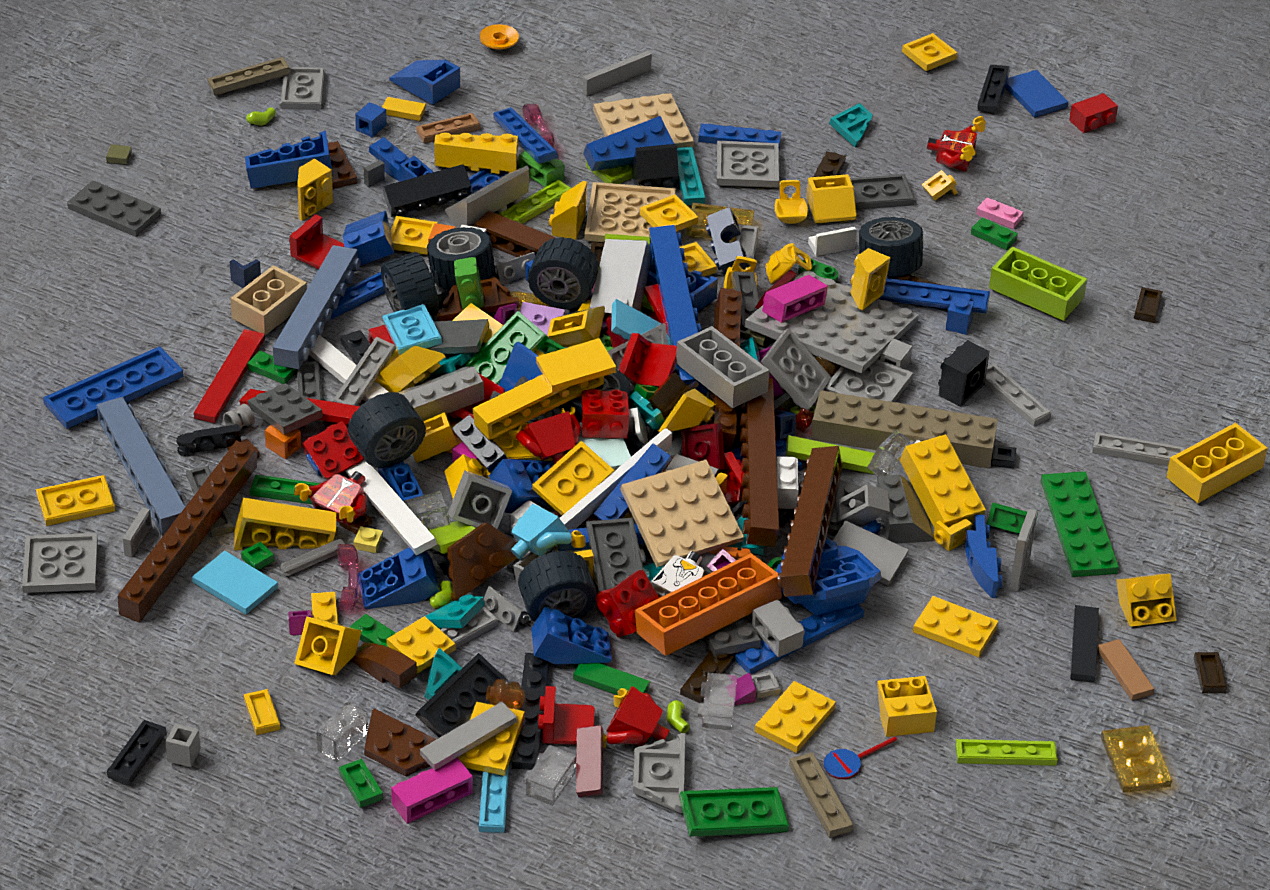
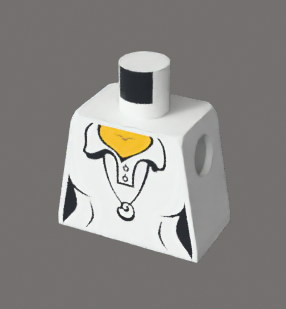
M690 551L686 559L674 555L651 582L657 595L663 597L704 577V569L698 566L702 560L701 555L694 551Z

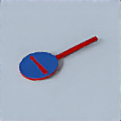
M896 736L858 755L847 749L831 751L824 759V769L831 777L837 779L851 778L859 772L861 758L897 741L898 738Z

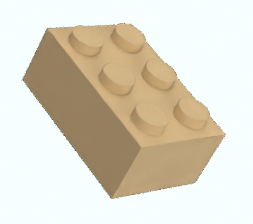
M273 265L230 298L232 319L267 335L292 315L307 290V282Z

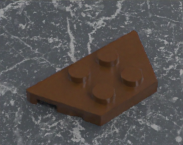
M496 278L481 280L484 306L480 307V310L486 314H492L497 312L499 307L514 303L517 304V308L521 307L519 298H514L510 294V290L502 286L499 280ZM457 285L452 286L449 296L445 298L443 310L437 312L438 322L453 321L464 310Z
M482 523L449 546L447 553L450 562L449 578H452L453 584L452 600H459L460 597L466 595L517 559L511 552V549L517 542L489 523Z
M374 708L370 718L364 755L404 776H408L417 772L420 768L430 766L420 755V749L437 739Z

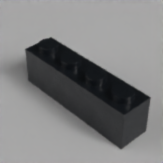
M462 164L386 185L383 189V195L390 216H404L413 210L422 211L431 205H443L449 200L464 199L471 195V183L465 166Z

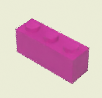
M806 275L765 292L762 312L781 323L824 305L828 285L811 275Z
M455 758L436 770L432 768L423 771L391 787L392 805L408 824L472 794L473 776L462 762Z

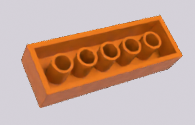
M751 553L636 609L637 634L666 656L753 613L754 609L781 599L778 573Z

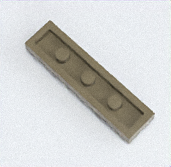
M281 57L211 77L207 81L214 95L225 94L228 91L242 89L252 84L280 78L290 74V68L285 59Z
M813 752L790 758L789 766L828 837L852 832L853 823Z

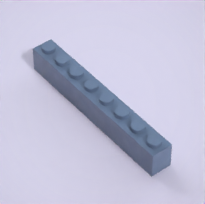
M332 246L273 345L274 365L300 369L302 363L307 361L309 351L315 347L317 337L323 333L324 325L330 321L331 313L338 307L339 299L345 295L346 287L352 283L354 273L360 268L361 261L358 258L357 249Z
M123 397L97 404L98 421L147 509H150L151 516L163 536L187 504H183L179 489L175 490L171 475L166 474L163 461L158 460L155 447L150 446L147 433L142 432L140 420L134 418L132 406L130 404L127 405Z

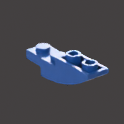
M385 137L369 146L368 152L378 160L385 163V172L399 182L434 172L416 156L411 158L406 156Z
M402 461L391 467L378 468L380 476L404 503L424 498V494L408 463L405 464Z
M975 514L973 531L967 530L966 558L978 584L991 598H996L997 588H1002V574H998L1001 570V558H997L996 548H990V541H986V538H989V525L985 524V515Z

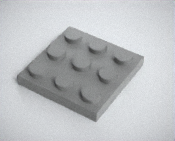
M717 141V185L779 188L778 143Z
M789 328L781 333L761 360V363L769 369V373L778 381L780 387L787 391L793 398L794 403L804 412L811 408L818 398L820 390L823 391L832 378Z
M879 359L872 363L862 374L841 366L825 386L824 391L896 402L913 379V372Z
M98 534L26 536L22 582L23 593L96 590Z

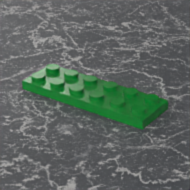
M1086 471L1041 474L1040 481L1071 576L1083 577L1118 574L1119 566Z

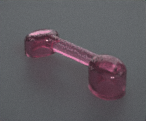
M535 103L524 104L522 112L525 121L528 124L537 123L541 131L540 135L554 148V135L549 131L539 106Z
M337 544L340 568H348V587H343L339 610L351 611L356 606L358 600V552L353 544Z

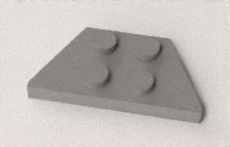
M685 733L677 734V739L668 742L662 739L651 745L637 747L634 753L633 793L679 813H683L679 794L680 791H684Z

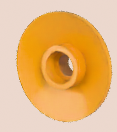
M496 24L485 27L480 32L479 38L481 43L489 48L507 49L518 42L519 34L510 26Z

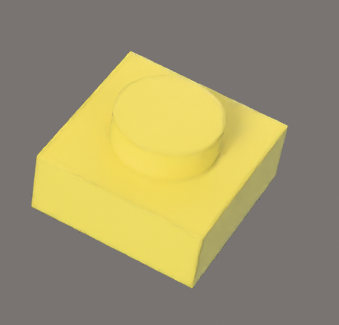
M360 526L353 542L354 549L376 553L383 539V531Z

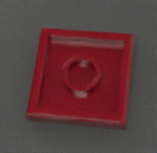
M721 423L681 429L684 457L698 462L707 460L709 466L718 470L725 469Z

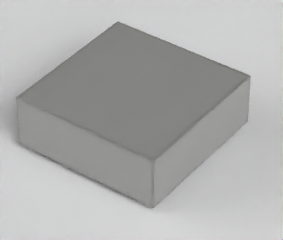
M774 672L751 676L756 688L757 699L780 695L781 688Z

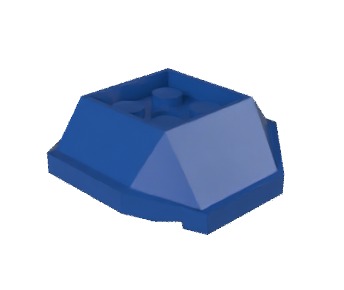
M826 539L814 593L812 595L789 596L788 598L794 604L800 603L816 616L860 604L865 601L874 584L881 580V571L860 551L848 546H839L837 542ZM781 562L776 569L777 573H781L782 571Z

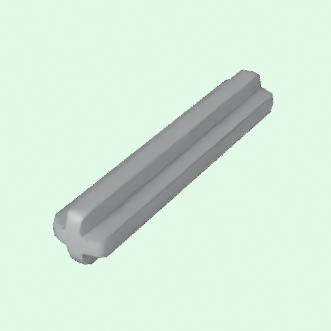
M337 539L282 563L281 571L285 576H290L344 552L346 545L342 539Z

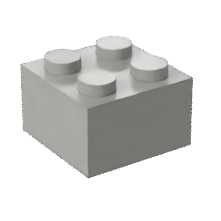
M464 470L448 514L452 519L474 527H478L482 523H489L498 529L512 490L508 485Z

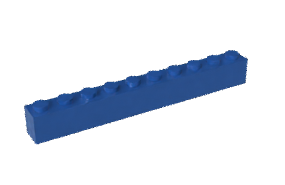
M675 225L649 228L650 248L670 343L677 346L678 341L701 331L700 323H696L698 321L697 308L692 307L695 305L693 292L689 293V290H691L690 277L686 278L688 267L686 262L683 263V260H685L684 249L679 248L682 245L681 235L676 233ZM675 364L677 375L686 385L697 381L699 385L696 390L701 394L708 393L707 387L679 365Z

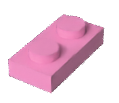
M986 198L977 208L976 215L1014 229L1023 219L1024 212L996 200Z

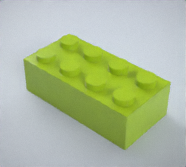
M1012 246L991 268L989 288L1064 321L1084 299L1087 278Z

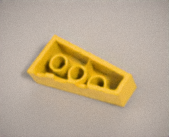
M441 133L435 135V166L451 168L464 164V166H468L472 171H480V169L486 168L491 169V173L500 174V170L511 173L517 170L518 136H513L512 134H502L499 136L489 133L481 135Z
M243 498L234 530L233 550H242V547H251L258 542L265 546H278V549H287L291 546H299L300 549H316L334 540L336 534V512Z

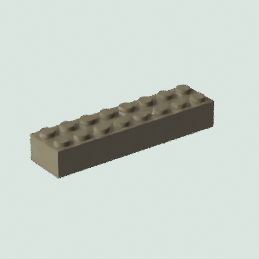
M820 390L813 417L811 440L902 454L905 446L914 444L916 440L925 441L946 434L962 464L990 469L998 419Z

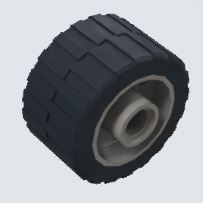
M472 227L452 228L435 235L427 244L431 275L434 283L439 287L449 290L452 286L457 285L454 261L459 259L476 258L481 280L491 279L495 273L491 238L480 229Z

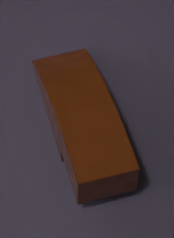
M363 643L357 648L356 654L350 660L381 683L388 680L399 689L417 676L416 661L384 645Z

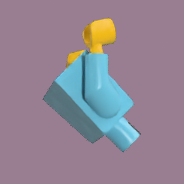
M535 504L528 508L512 529V534L518 542L513 546L511 552L518 559H522L528 551L541 556L557 544L571 543L575 548L585 546V536L580 531L574 530L570 534L558 516Z

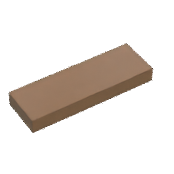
M473 113L416 127V132L424 144L435 141V135L441 133L460 135L481 130V124Z
M1120 639L1098 645V653L1131 700L1153 695L1154 687Z

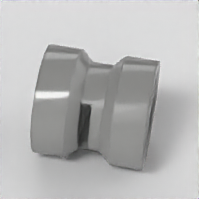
M242 404L235 411L230 410L223 414L226 426L238 424L240 430L243 426L248 427L255 422L254 414L247 404Z

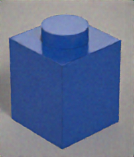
M369 102L355 114L356 131L374 137L387 125L386 109Z
M953 297L947 313L945 330L966 335L972 322L974 302Z

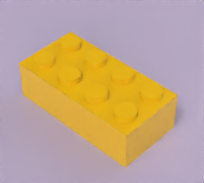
M1234 423L1170 457L1166 478L1199 503L1262 469L1268 448L1237 423Z
M947 435L905 446L899 461L934 528L937 521H941L947 527H950L952 524L958 523L965 518L973 526L975 514L984 515L986 509Z

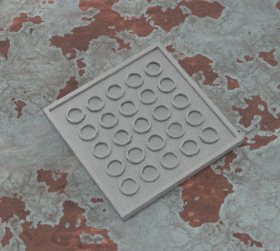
M803 271L794 280L811 275L828 285L824 305L782 323L762 312V305L746 319L745 328L776 340L783 331L789 328L811 354L862 374L881 356V352L892 339L898 340L917 323L919 314L880 299L875 300L864 310H860L851 295L852 287L838 284L829 278H822L811 271Z

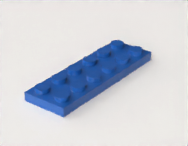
M159 346L43 397V402L61 424L68 429L97 416V404L123 397L125 402L131 401L184 377L183 369Z

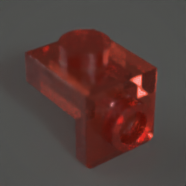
M780 406L778 407V410H782V411H786V412L792 413L791 411H789V410H787V409H784V408H782V407H780ZM801 408L796 416L795 429L804 432L811 425L814 412Z

